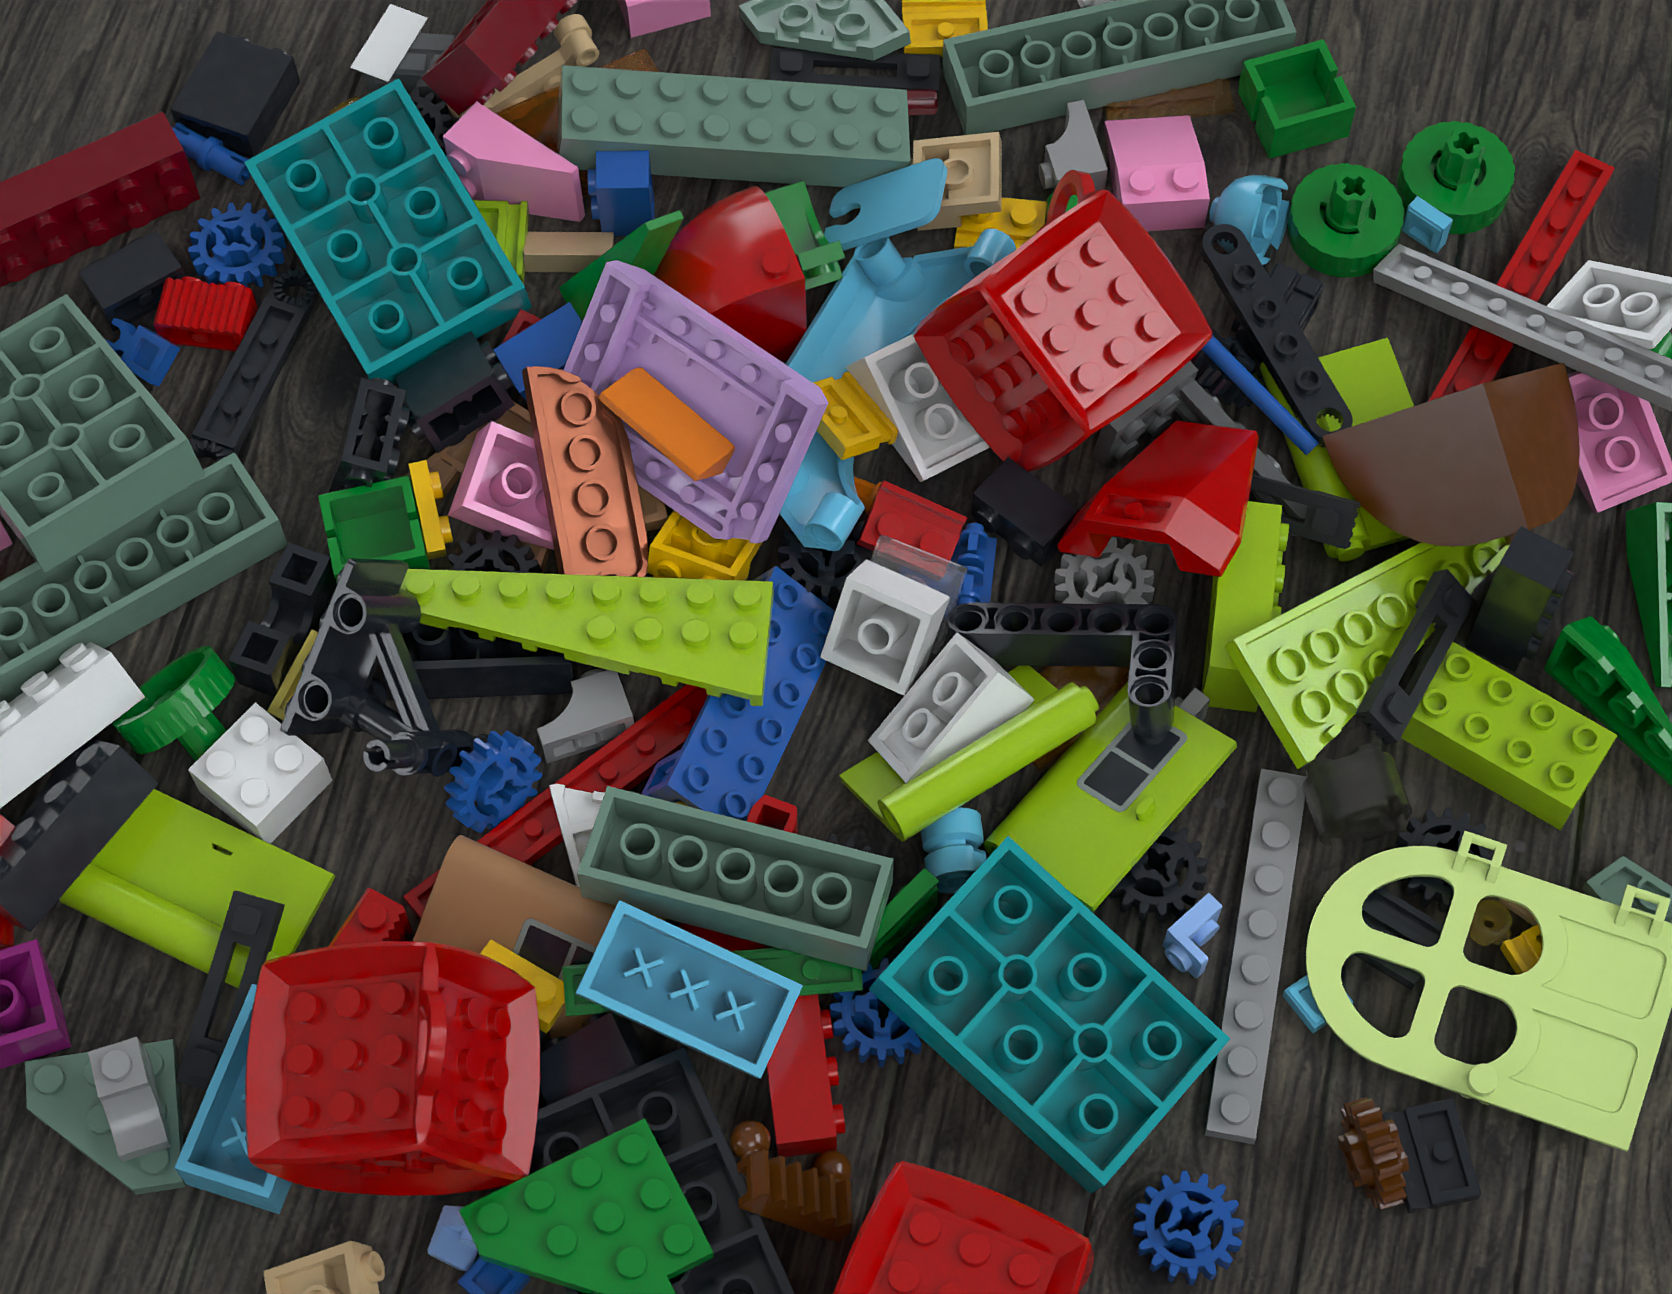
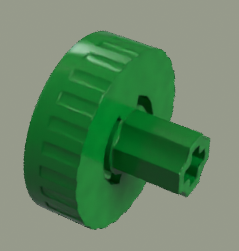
M1441 122L1428 126L1423 131L1418 132L1406 146L1397 176V192L1401 196L1402 205L1406 211L1408 205L1418 196L1453 220L1449 234L1473 233L1486 228L1502 214L1514 183L1515 165L1506 145L1495 134L1487 131V129L1468 122ZM1435 169L1437 177L1440 180V182L1449 188L1456 189V191L1447 189L1436 181V179L1434 178Z
M1348 163L1327 165L1307 175L1295 189L1287 222L1288 240L1296 255L1305 264L1318 272L1342 278L1369 274L1398 244L1404 223L1403 201L1394 185L1375 170ZM1320 205L1326 207L1325 216H1326L1327 222H1328L1333 228H1335L1336 230L1341 231V232H1347V233H1349V232H1355V231H1356L1357 233H1356V234H1350V235H1348V234L1338 233V232L1332 230L1331 228H1329V227L1325 224V222H1324V219H1323L1324 210L1320 209Z
M210 646L194 649L172 661L139 687L145 697L113 721L112 724L139 755L156 751L178 739L193 759L197 761L227 731L211 711L221 703L232 689L235 676Z

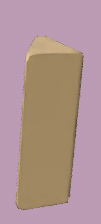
M527 232L523 250L525 271L580 272L614 246V232Z

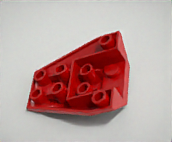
M1176 421L1110 479L1078 511L1057 545L1059 551L1099 558L1112 536L1170 545L1180 571L1222 577L1242 542L1259 439L1257 431Z

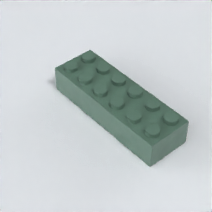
M607 786L577 875L581 895L585 898L617 906L620 900L650 915L867 971L893 883V859Z

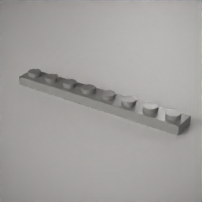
M1398 244L1373 269L1374 283L1556 362L1564 363L1572 369L1672 412V359L1401 244Z
M1267 769L1260 770L1221 1022V1030L1231 1039L1216 1055L1205 1136L1253 1145L1256 1140L1308 777Z

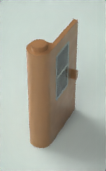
M459 835L451 844L443 860L413 941L446 944L480 954L491 939L563 981L562 966L590 963L616 906L582 897L580 887L463 835ZM564 1008L549 1030L551 1039L561 1036L569 1037L582 1029V1023L592 1015L566 1017V1009Z

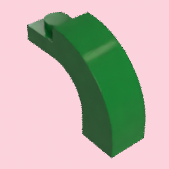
M801 181L766 192L765 194L785 229L804 274L805 290L842 279L843 276L838 261L845 258L840 240L829 243L825 238L815 216L805 182Z

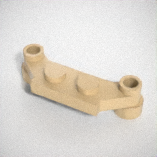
M572 14L560 20L554 29V35L561 45L559 50L518 74L501 92L494 89L495 93L483 106L513 124L514 122L524 120L532 111L550 100L557 99L562 65L584 67L592 64L599 57V50L591 39L592 30L584 17L580 14ZM446 103V105L448 106V108H449L450 112L452 113V115H453L454 117H456V118H459V119L472 107V106H470V107H469L467 110H465L462 114L458 115V114Z

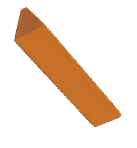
M637 367L602 391L598 397L605 406L694 481L722 474L735 451L734 444L641 367Z

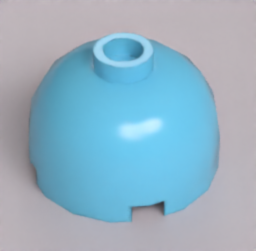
M1249 175L1235 179L1223 190L1220 197L1214 199L1210 208V221L1213 223V226L1228 224L1241 230L1263 265L1271 260L1264 257L1268 247L1272 244L1278 250L1287 227L1290 201L1282 200L1281 189L1288 190V187L1279 178L1266 175ZM1222 239L1221 242L1217 240L1227 253L1230 254L1235 251L1236 247L1234 248L1233 243L1230 244L1229 240L1227 242H1224L1225 239Z

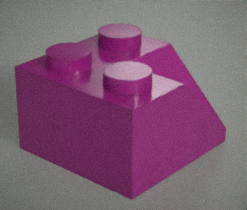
M35 939L0 950V1069L72 1047L62 1004L38 940Z

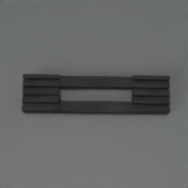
M772 48L769 80L902 90L933 89L937 93L938 100L940 55L889 53L876 60H867L802 49ZM814 66L890 69L897 70V77L813 74Z
M1253 474L1250 490L1308 505L1305 521L1281 515V523L1289 524V534L1342 549L1350 547L1351 542L1349 541L1354 533L1352 529L1356 524L1354 520L1358 516L1357 508H1360L1361 502Z
M1448 569L1433 572L1415 605L1417 611L1383 673L1381 676L1375 677L1356 711L1358 716H1364L1362 719L1364 723H1370L1369 728L1371 730H1377L1375 733L1377 737H1383L1381 741L1384 744L1396 743L1400 740L1475 602V599ZM1435 623L1434 628L1438 631L1404 691L1398 683L1430 624Z
M233 891L176 1081L204 1090L208 1089L252 984L257 985L261 966L265 963L268 952L272 950L285 904L244 892ZM236 943L251 947L223 1041L212 1039L208 1035Z

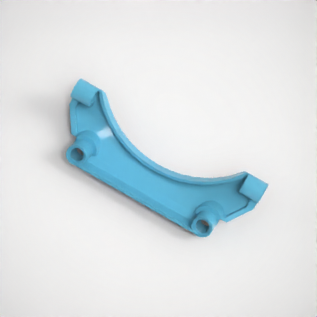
M986 229L980 234L974 246L915 255L913 259L912 257L902 258L889 237L857 246L852 259L842 273L843 278L839 279L786 365L812 383L829 377H833L835 380L842 378L843 373L848 372L846 366L914 334L918 324L934 309L980 273L1015 251L1014 241L1002 231ZM817 430L781 508L780 515L804 547L837 551L844 545L865 506L859 499L854 484V457L841 460Z

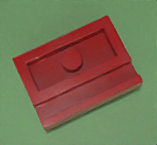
M884 480L879 485L877 495L871 505L856 544L937 580H941L946 573L959 540V534L967 517Z

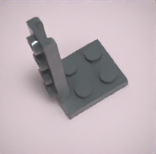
M1189 361L1156 391L1129 411L1104 426L1100 431L1091 456L1102 468L1115 459L1119 463L1125 461L1138 449L1140 445L1138 443L1139 440L1149 433L1152 437L1160 434L1172 422L1173 418L1171 416L1176 412L1185 422L1239 429L1246 428L1237 421L1233 422L1221 409L1218 398L1211 395L1208 389H1203L1194 380L1198 369ZM1257 447L1253 474L1291 484L1282 474L1278 462L1272 456L1263 454ZM1250 490L1260 503L1282 505L1281 515L1305 521L1308 505Z

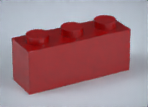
M818 994L798 996L767 1064L778 1156L791 1157L822 1153L828 1150L837 1151V1134L846 1133L842 1103L832 1105L830 1087L839 1086L836 1056L826 1057L824 1044L825 1039H833L830 1009L820 1010Z

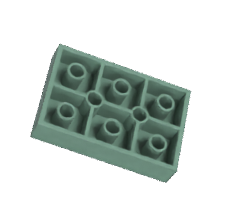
M67 294L0 332V514L44 573L205 476L188 438Z

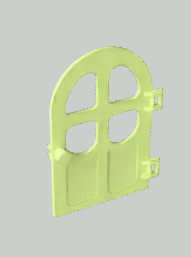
M1464 831L1458 852L1431 846L1394 848L1372 855L1357 863L1333 883L1318 905L1311 922L1306 946V970L1310 990L1319 1012L1331 1030L1343 1043L1358 1055L1386 1069L1460 1094L1462 1097L1473 1098L1482 1104L1493 1105L1616 1149L1628 1151L1672 1008V923L1664 921L1670 904V898L1627 884L1619 906L1501 867L1507 844L1468 831ZM1471 843L1494 850L1492 861L1468 853ZM1409 877H1435L1443 879L1451 885L1454 893L1440 939L1437 944L1431 947H1425L1368 927L1362 917V906L1368 895L1386 884ZM1487 897L1500 898L1524 907L1534 916L1542 936V952L1538 963L1533 968L1519 975H1509L1472 963L1465 958L1463 953L1464 944L1480 900ZM1634 897L1657 904L1655 915L1632 908ZM1355 953L1367 954L1417 971L1423 976L1424 988L1407 1035L1401 1038L1386 1036L1372 1027L1357 1012L1348 998L1341 980L1342 966L1351 955ZM1464 987L1494 997L1504 1002L1512 1011L1516 1022V1035L1512 1045L1498 1059L1488 1064L1471 1065L1449 1058L1437 1050L1434 1044V1037L1448 994L1453 988Z

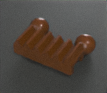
M747 1120L734 1128L730 1137V1145L734 1154L741 1159L737 1164V1172L747 1176V1193L738 1199L739 1208L835 1242L841 1241L851 1233L853 1225L850 1186L852 1167L849 1159L843 1153L835 1150L822 1152L814 1160L812 1168L802 1172L800 1162H794L785 1166L784 1156L780 1155L768 1160V1150L771 1142L770 1134L767 1128L760 1122Z

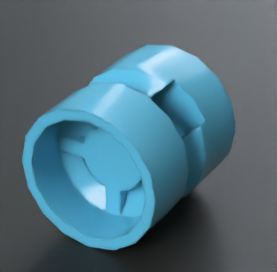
M957 808L921 830L923 850L929 853L924 858L925 869L939 880V883L936 885L939 893H956L986 860L985 851L978 849L984 843L981 814L973 809Z

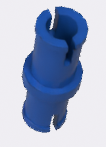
M176 123L175 128L172 127L184 149L185 155L195 160L199 168L205 171L212 169L239 185L245 184V180L250 178L251 175L244 163L249 158L246 159L223 147L221 140L215 137L206 138L181 123Z

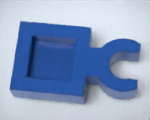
M113 318L111 323L120 329V338L115 343L108 340L106 342L116 354L122 355L121 360L132 373L146 382L160 387L180 348L146 327L139 325L136 330L132 324L118 318Z

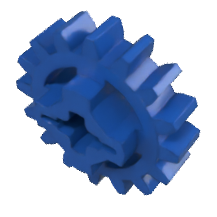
M228 203L226 213L221 214L218 209L213 208L211 210L213 216L211 221L202 218L198 220L201 232L190 233L193 246L189 247L188 251L198 277L204 276L207 284H217L219 281L221 284L237 282L248 287L247 283L254 282L258 287L264 286L262 280L264 274L272 277L277 275L274 263H284L285 258L282 249L286 248V243L279 223L276 219L270 220L266 209L263 208L254 214L251 203H246L242 211H237L233 203ZM264 237V238H265V245H264V248H263V250H262V249H260V248L263 246V245H262V242H261V239ZM213 245L212 252L214 256L210 258V250Z
M507 730L502 736L495 731H491L486 743L479 738L474 739V750L470 754L466 751L459 753L463 762L460 767H450L449 772L455 776V780L444 787V790L452 796L447 800L446 806L454 812L453 817L467 828L471 827L478 833H482L485 827L489 830L494 829L500 824V821L506 820L517 809L519 810L526 805L524 801L527 797L536 796L538 793L531 786L533 782L542 778V773L535 769L541 762V758L533 752L535 748L531 744Z
M888 958L882 959L880 969L873 970L869 963L867 971L862 970L863 990L871 987L890 965ZM862 991L834 993V998L839 1002L830 1004V1016L839 1020L832 1024L834 1036L846 1034L842 1042L843 1050L848 1052L855 1047L859 1048V1062L864 1063L871 1054L877 1056L878 1066L884 1067L886 1057L893 1055L900 1065L904 1063V1051L906 1049H909L916 1055L921 1053L922 1044L919 1040L920 1036L889 1008L888 1018H885V1027H880L881 1018H878V1010L881 1007V1000L871 991L865 996L859 995ZM856 1027L864 1028L874 1039L863 1035ZM901 1029H909L904 1035L891 1040Z
M1182 1171L1179 1182L1176 1184L1167 1175H1164L1160 1180V1192L1150 1186L1145 1189L1144 1198L1150 1205L1137 1203L1134 1215L1144 1221L1133 1225L1132 1235L1145 1238L1138 1245L1137 1253L1138 1255L1151 1253L1154 1256L1149 1267L1152 1272L1158 1270L1162 1265L1167 1267V1281L1173 1282L1178 1272L1185 1273L1188 1285H1194L1197 1273L1201 1271L1211 1281L1216 1276L1215 1264L1228 1269L1233 1259L1227 1251L1238 1252L1241 1247L1242 1241L1232 1234L1242 1231L1244 1220L1231 1218V1215L1237 1211L1239 1203L1237 1200L1223 1201L1222 1197L1226 1189L1223 1183L1214 1190L1208 1188L1207 1174L1203 1173L1198 1183L1190 1182L1188 1172ZM1188 1197L1201 1200L1202 1202H1204V1203H1206V1204L1203 1205V1204L1194 1202V1201H1192V1200H1189ZM1164 1205L1168 1222L1161 1224L1159 1229L1155 1230V1215ZM1184 1219L1188 1226L1194 1224L1198 1226L1194 1236L1191 1235L1188 1229L1177 1230L1181 1220ZM1217 1226H1221L1220 1242L1212 1251L1210 1247L1211 1241L1207 1235L1215 1231ZM1173 1250L1187 1255L1188 1259L1173 1255L1169 1251Z

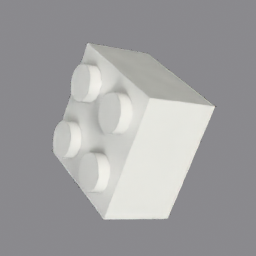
M866 559L846 578L820 658L901 695H905L924 673L950 596Z
M255 702L188 770L200 793L249 834L271 844L333 780L324 758L296 735L288 736L281 732L282 724Z

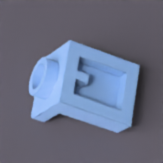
M1210 893L1205 895L1167 930L1162 945L1166 949L1165 955L1171 964L1181 972L1188 971L1196 979L1204 972L1208 957L1194 942L1201 947L1220 928L1216 922L1223 906Z
M444 1205L428 1247V1254L460 1271H467L473 1265L478 1251L461 1218L459 1209L463 1208V1206Z

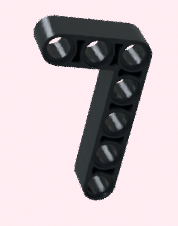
M963 603L954 607L949 612L947 622L950 640L958 632L993 658L999 665L1130 667L1128 701L1131 728L1137 735L1150 739L1161 737L1171 730L1174 722L1179 658L1176 614L1171 608L1158 604Z

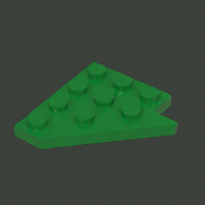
M645 1118L459 1209L461 1218L483 1261L586 1294H676L669 1281L670 1279L714 1258L713 1250Z

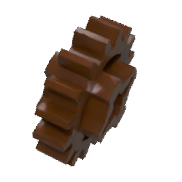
M1364 1097L1343 1104L1344 1108L1341 1109V1114L1344 1121H1341V1126L1345 1133L1338 1136V1145L1344 1157L1348 1176L1355 1188L1364 1185L1366 1198H1371L1373 1207L1379 1208V1210L1403 1203V1199H1406L1403 1188L1406 1186V1181L1402 1173L1409 1170V1162L1403 1150L1395 1123L1392 1119L1383 1121L1381 1109L1375 1107L1372 1098Z

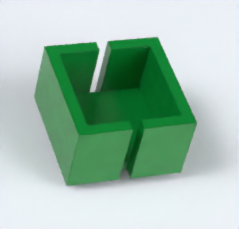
M1324 39L1243 61L1238 93L1251 121H1256L1255 130L1269 159L1349 137L1356 105L1342 76L1337 77L1338 68Z
M409 475L373 483L371 488L362 485L318 495L336 580L339 572L350 558L401 560L409 565L408 569L431 570Z

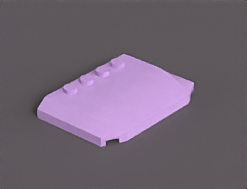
M618 260L606 262L563 371L580 377V381L598 395L637 367L647 371L734 444L735 451L722 474L694 481L621 419L631 448L637 484L713 538L725 540L731 538L749 540V543H760L768 540L828 405V401L821 388L646 270Z

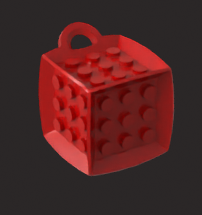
M1070 170L1059 181L1049 205L1046 223L1037 233L1017 250L969 281L928 314L915 328L913 337L950 398L982 439L1003 462L1009 457L1025 470L1031 472L1062 458L1079 446L1091 434L1108 425L1156 391L1210 341L1212 330L1177 270L1138 220L1109 190L1095 191L1094 181L1089 173ZM1076 195L1078 197L1077 205L1065 212L1071 196Z
M387 941L343 944L297 952L265 961L261 966L256 987L246 1058V1140L248 1160L253 1165L274 1176L306 1187L342 1193L392 1196L444 1195L491 1189L510 1185L528 1176L535 1140L540 1088L538 1007L536 989L528 980L509 967L487 956L459 947L434 942Z
M901 1161L894 1165L875 1198L852 1245L833 1294H1079L1092 1271L1094 1252L1088 1238L1031 1207L964 1179Z

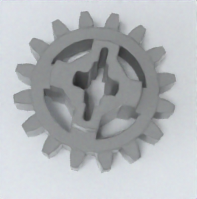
M1112 537L1099 558L1074 554L1073 557L1069 554H1063L1061 568L1056 569L1054 583L1057 586H1055L1054 597L1057 601L1070 604H1148L1147 602H1152L1155 588L1151 586L1153 585L1154 571L1144 570L1147 563L1145 555L1136 558L1132 556L1133 544L1129 543L1123 549L1117 548L1116 537ZM1126 573L1131 577L1135 590L1131 588L1132 582L1125 578ZM1073 581L1077 582V589L1084 593L1082 599L1077 594Z

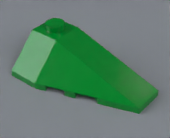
M680 210L645 222L559 287L566 304L571 303L582 321L606 262L618 260L644 269L652 275L655 274L684 219Z
M1654 502L1626 511L1627 559L1656 688L1672 689V503Z
M1592 616L1569 623L1562 629L1543 670L1611 732L1617 734V737L1672 786V723L1627 648L1620 642L1619 637L1611 628L1606 625H1600Z

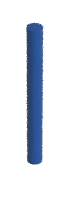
M1212 335L1210 341L1201 350L1305 455H1308L1319 442Z

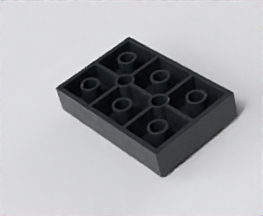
M684 1047L538 1109L535 1140L528 1175L645 1118L714 1255V1258L669 1280L676 1294H795L760 1215L739 1208L738 1199L747 1193V1186L741 1173L737 1172L736 1161ZM564 1287L566 1294H586Z

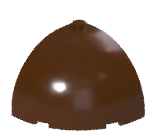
M1564 363L1483 383L1323 436L1331 462L1350 494L1357 502H1361L1360 505L1369 514L1388 528L1405 537L1439 546H1469L1504 537L1506 545H1510L1520 526L1532 531V528L1549 523L1564 512L1574 493L1579 470L1578 419L1573 392Z

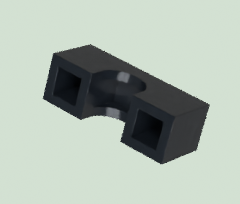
M291 543L287 544L269 579L272 597L266 617L261 625L248 621L228 660L238 684L274 697L312 629H316L337 587L331 557Z

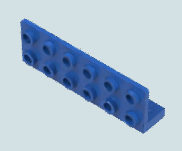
M777 566L753 579L752 581H771L774 588L763 706H752L749 699L722 693L721 698L708 695L682 749L657 762L642 795L669 802L681 800L689 807L747 821L752 807L763 796L826 664V660L820 658L835 611L811 592L807 593L806 588Z

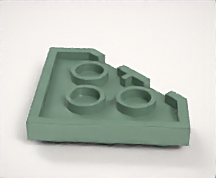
M750 0L739 5L741 19L759 43L867 60H876L911 44L910 31L885 0Z
M173 1039L142 1044L150 1055L171 1147L124 1162L118 1157L106 1113L97 1095L88 1052L25 1061L27 1109L33 1116L46 1126L48 1125L72 1146L98 1166L100 1165L136 1195L186 1187V1183L174 1169L183 1148L180 1086L179 1082L176 1081L178 1074L177 1045Z

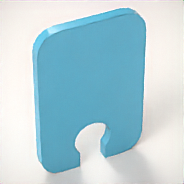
M929 159L841 189L831 202L829 213L833 219L843 216L853 209L860 208L861 210L858 216L850 223L845 225L836 224L825 228V238L829 243L840 240L844 251L930 223L938 215L941 208L948 173L946 165L941 159Z

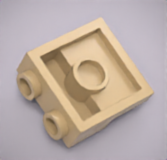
M999 132L913 141V159H910L909 166L938 158L944 162L948 169L940 211L930 223L918 227V231L961 227L962 215L1001 212L1002 142Z
M348 1241L263 1271L267 1294H379L378 1282L382 1281L385 1277V1268L380 1255L372 1251L371 1246L354 1241Z

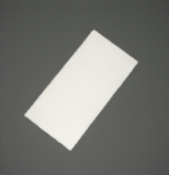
M390 4L350 68L388 82L428 18Z

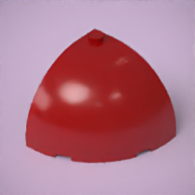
M757 186L734 193L698 214L672 239L653 275L781 362L789 360L807 331L804 274L773 205L766 194Z

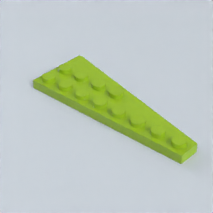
M1504 537L1484 543L1454 547L1421 542L1233 639L1224 646L1297 769L1314 760L1323 747L1333 740L1342 731V727L1356 714L1375 677L1381 676L1414 617L1417 611L1415 605L1433 572L1448 569L1471 595L1478 584L1497 568L1510 546L1506 545ZM1435 623L1430 624L1416 652L1436 630L1434 628Z
M408 569L401 588L411 593L420 604L421 617L419 623L446 630L448 626L459 627L477 632L479 638L494 641L495 637H500L522 643L523 649L536 652L538 647L564 653V658L567 660L627 675L630 674V671L640 672L661 678L663 684L677 687L678 683L681 682L705 688L707 695L721 698L722 693L749 699L752 706H763L774 596L773 582Z

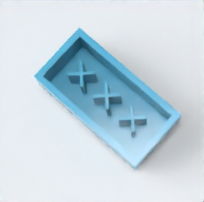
M619 900L575 995L759 1079L763 1075L803 985Z
M252 984L174 1169L186 1185L280 1214L292 1182L256 1167L248 1160L245 1123L246 1058L252 1009L257 985Z

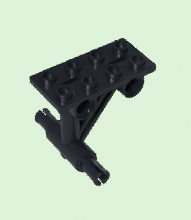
M350 558L338 574L336 580L337 587L328 609L320 619L318 635L311 652L303 662L302 675L294 695L285 707V718L280 731L288 736L341 733L344 727L347 726L356 732L365 731L378 739L372 740L366 745L369 749H377L376 751L363 752L364 762L370 770L379 772L392 769L397 774L403 776L432 774L436 777L442 776L449 772L450 767L461 766L463 761L459 753L466 751L470 754L474 750V739L479 738L486 743L489 735L485 733L470 735L467 731L461 729L440 730L402 637V634L410 633L417 627L421 617V608L418 600L411 593L401 588L409 565L401 560ZM379 662L399 713L386 705V690L383 684L374 677Z

